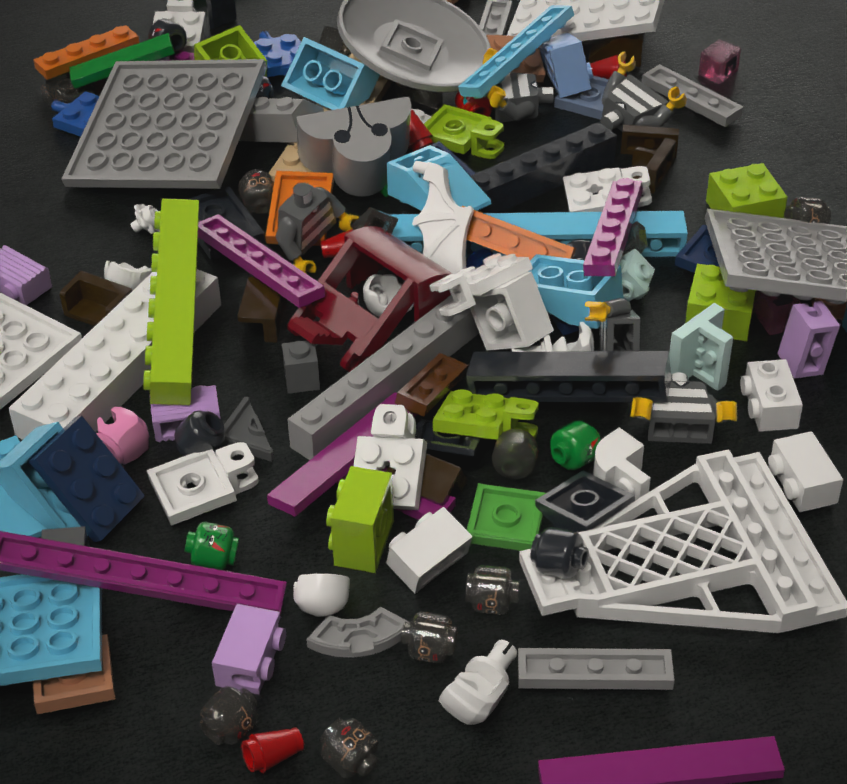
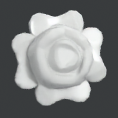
M136 204L134 206L136 220L131 223L132 229L135 232L144 229L150 234L160 232V229L154 228L155 211L158 210L153 208L152 205Z

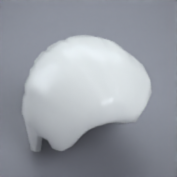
M106 261L104 267L105 279L132 288V291L152 273V269L147 266L136 269L125 262L117 264Z
M374 274L365 282L363 297L368 310L373 315L380 317L401 288L402 284L398 281L397 276L393 274ZM414 303L411 305V307L409 308V310H408L407 312H409L410 310H412V307H413Z

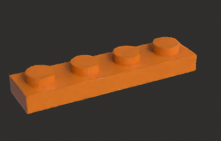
M127 25L118 26L109 32L93 35L87 40L69 44L65 48L54 52H47L43 56L33 59L35 69L48 80L69 72V67L140 43L139 36Z
M474 210L468 228V241L505 255L515 254L516 257H529L530 260L536 254L572 259L576 251L574 247Z

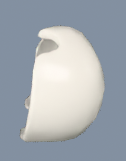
M337 574L300 575L298 582H294V601L302 611L317 617L335 614L348 602L350 579L347 576Z

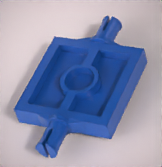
M262 31L259 34L260 39L253 43L267 59V77L286 75L301 41L295 34H284L281 37L273 38L268 31H265V33Z
M85 91L72 103L66 104L58 100L53 101L51 105L52 110L59 112L52 118L54 128L81 137L99 96Z

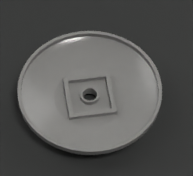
M344 0L337 16L339 34L347 48L357 59L378 74L394 82L416 89L436 92L459 90L458 86L483 65L484 54L491 48L485 33L479 25L464 11L446 0Z

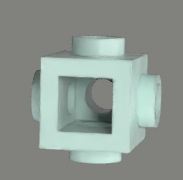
M633 249L622 256L619 264L621 265L623 297L628 301L641 299L647 294L655 270L636 249Z

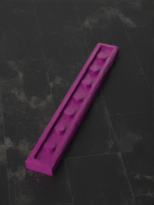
M0 531L1 571L234 611L236 604L278 611L281 614L286 581Z

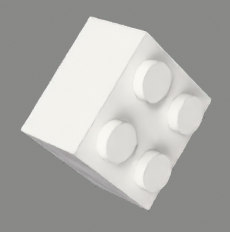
M526 272L480 296L473 295L476 305L470 307L486 351L529 347L554 331L532 272Z

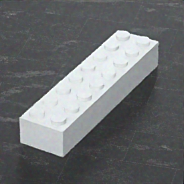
M198 269L196 270L194 332L221 306L218 277ZM152 272L8 408L15 436L17 435L18 438L23 440L36 427L59 422L64 428L75 417L81 415L96 432L98 430L97 419L101 417L105 423L112 416L111 409L115 406L121 407L143 385L144 370H151L150 365H145L146 345L152 346V341H147V322H154V318L148 317L149 298H155V295H150V277L157 276L156 272Z

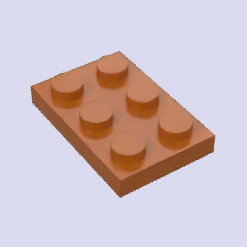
M276 171L265 235L266 244H278L276 240L278 210L293 194L294 186L298 183H307L315 188L322 187L332 193L334 185L333 173ZM327 233L313 246H321V241L326 240Z

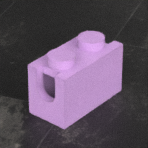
M815 301L813 307L805 303L793 304L778 355L781 360H787L794 379L823 375L840 325L823 301Z
M236 604L212 661L216 686L260 694L264 681H269L272 677L276 650L281 651L283 649L286 639V629L278 627L280 612Z

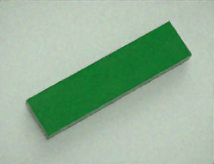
M166 33L69 67L71 82L74 88L108 78L116 61H156L175 54L170 35Z

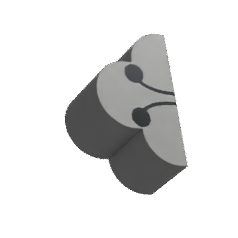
M403 97L296 116L297 152L300 161L313 172L333 173L336 184L348 194L370 196L378 193L387 184V162L402 157L409 147L410 98Z

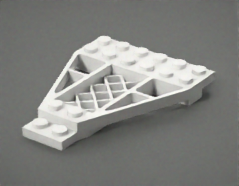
M728 449L697 456L696 464L635 500L595 528L578 532L582 536L584 547H587L589 550V557L586 567L583 570L579 569L576 575L570 579L558 578L539 572L535 563L531 560V549L519 551V562L542 616L573 609L576 616L581 618L782 633L847 617V601L760 452L733 457ZM696 482L700 485L709 504L669 512L664 500L691 483ZM651 508H654L658 514L633 520ZM721 526L723 529L721 533H717L707 528ZM682 533L690 535L687 541L673 536ZM696 538H699L714 545L711 550H707L693 543ZM646 541L656 542L652 549L639 544ZM664 545L679 551V554L676 558H673L659 551ZM720 547L735 552L737 554L735 560L717 554ZM615 548L621 549L618 557L605 552ZM631 553L645 559L642 566L625 560L628 554ZM686 555H689L704 562L698 568L683 562ZM602 564L611 567V568L609 569V571L607 572V574H606V572H605V570H604ZM651 564H658L668 568L669 571L666 576L649 570ZM618 570L634 576L631 584L614 578ZM750 584L755 587L769 615L720 611L711 592ZM688 597H698L706 610L654 605Z

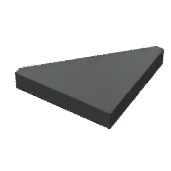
M244 397L224 424L225 439L221 446L225 447L234 443L244 442L249 447L253 456L272 462L274 459L273 449L266 439L264 429L251 406L249 397Z

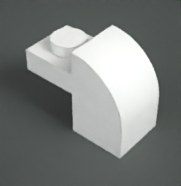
M620 427L598 443L595 450L593 475L634 494L635 500L639 499L649 492L650 477L641 471L644 445Z

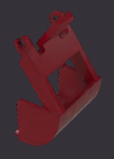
M376 226L362 227L344 235V245L318 280L319 283L324 285L325 297L312 302L308 306L298 308L288 323L289 332L295 336L301 335L312 344L343 345L347 338L353 341V344L340 362V366L349 372L384 345L413 303L414 320L416 322L451 295L449 289L440 293L439 291L431 292L429 286L453 273L383 228ZM384 267L405 280L379 319L358 305L357 292H352L348 298L336 290L345 275H347V287L353 289L356 284H360L362 280L365 281L367 277H370L373 273L376 274L378 270H382ZM316 316L320 318L319 321H313V320L315 319Z

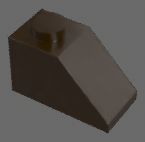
M644 33L598 39L591 45L589 63L614 55L619 56L621 52L625 51L627 55L625 62L629 63L634 56L635 67H641Z

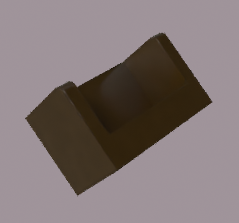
M80 271L59 293L63 313L67 317L96 326L132 292V288Z

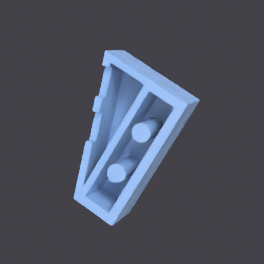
M567 32L551 37L550 40L539 46L543 66L560 98L591 89L589 79L593 78V72L590 63H586L582 41Z

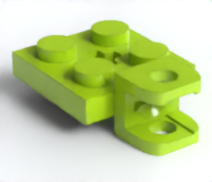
M444 104L424 123L433 135L431 138L433 143L440 141L454 153L465 154L471 148L472 155L486 159H495L504 150V143L496 139L504 131V125L499 121L492 120V117Z
M464 389L450 391L433 418V431L499 440L502 434L503 442L531 444L536 438L538 427L534 424L518 422V419H534L539 403L530 399L504 398L503 395L495 393L480 395L472 394V392Z

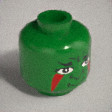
M574 421L553 433L550 441L552 457L562 467L568 470H577L595 460V450L601 441L600 435L593 426L583 421Z
M202 522L198 525L196 532H188L184 552L191 554L190 560L192 565L225 571L228 565H234L239 538L234 537V531L231 527Z

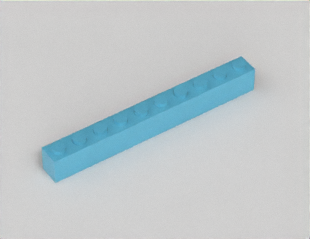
M636 211L623 255L636 249L643 257H676L687 242L688 232L684 211ZM602 212L484 214L567 244L578 239L591 242ZM419 214L387 215V232L423 254L424 240L419 227L412 225L414 217ZM466 240V259H485L500 253Z

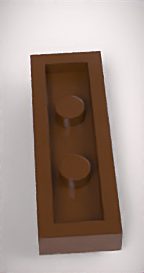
M439 353L397 392L395 404L403 405L410 413L419 414L424 417L466 376L468 365Z

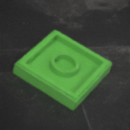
M478 483L467 531L473 536L471 544L519 551L531 549L535 536L540 533L543 514L535 506V500L546 493Z

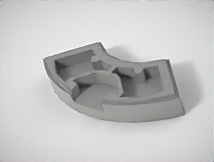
M383 607L378 608L370 615L358 619H341L329 615L307 638V647L316 652L335 657L372 655L384 651L404 639L411 632V623Z

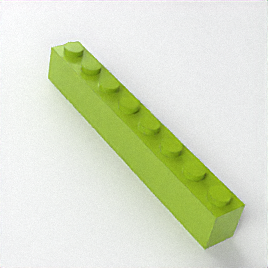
M162 198L161 211H155L154 228L160 229V232L153 233V251H158V254L152 253V272H156L157 276L150 277V295H155V298H149L148 317L154 318V322H147V341H152V346L146 345L145 365H150L151 370H144L143 389L150 390V404L191 405L199 200Z

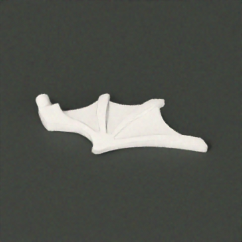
M417 160L413 165V171L424 175L423 180L429 182V193L423 210L418 216L414 217L412 225L419 227L424 240L423 255L449 272L457 274L466 268V240L474 209L472 206L461 207L455 203L450 193L448 170L439 164L425 163Z

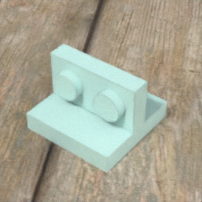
M713 303L672 332L669 352L671 375L677 372L686 374L688 378L694 375L717 391L726 385L733 336L722 330L724 308Z

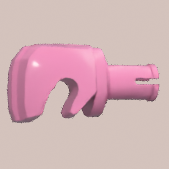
M115 406L111 409L114 423L105 424L103 419L99 417L97 419L98 433L96 434L121 465L136 460L148 450L149 432L146 423L134 412Z

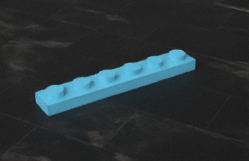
M551 5L458 86L461 96L473 97L475 99L487 96L492 86L504 81L505 76L518 68L524 59L534 54L542 43L550 40L551 35L566 25V22L574 16L572 6Z

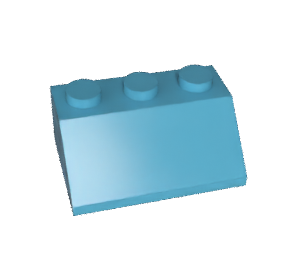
M304 37L281 86L324 107L336 110L358 106L369 99L380 74L359 61Z

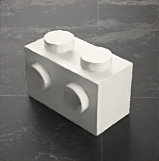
M787 360L747 362L746 375L741 376L740 386L742 395H747L748 413L751 419L755 418L758 431L798 429L803 404Z
M813 432L774 440L772 453L768 458L770 471L773 475H777L783 485L786 497L793 501L798 511L803 512L837 504L843 478Z
M443 506L434 514L428 512L422 516L416 523L415 528L409 533L401 532L393 538L388 546L389 552L386 564L416 593L466 555L473 536Z

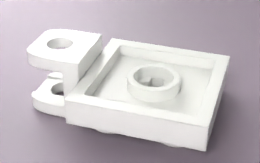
M168 0V11H155L153 23L164 18L170 19L182 26L187 35V42L182 51L194 53V44L203 41L206 14L205 12H196L193 7L194 0Z
M619 167L606 168L600 171L564 176L563 182L569 212H602L612 182L622 178L642 181V195L644 196L641 197L638 207L649 205L652 203V196L649 189L650 177L647 167L621 169V172ZM634 176H642L639 179L633 178Z
M500 253L485 258L483 260L484 265L476 269L474 266L468 267L457 274H450L432 283L429 286L431 292L439 291L440 293L449 289L454 300L439 309L442 316H452L476 305L473 295L480 296L532 270L533 267L529 257H516L515 254L503 257Z
M380 404L373 416L371 434L374 437H357L353 466L381 471L385 466L390 465L392 469L396 470L395 475H392L393 509L419 510L427 442L424 439H415V418L407 412L403 405Z
M234 443L215 450L216 455L213 449L192 453L147 470L149 480L171 526L237 501L236 494L249 490L258 484V475L253 469L255 460L246 443ZM238 454L244 456L241 460L236 461L232 459L233 456ZM241 473L248 475L245 479H237V475ZM193 482L194 485H198L194 488H187L188 483Z

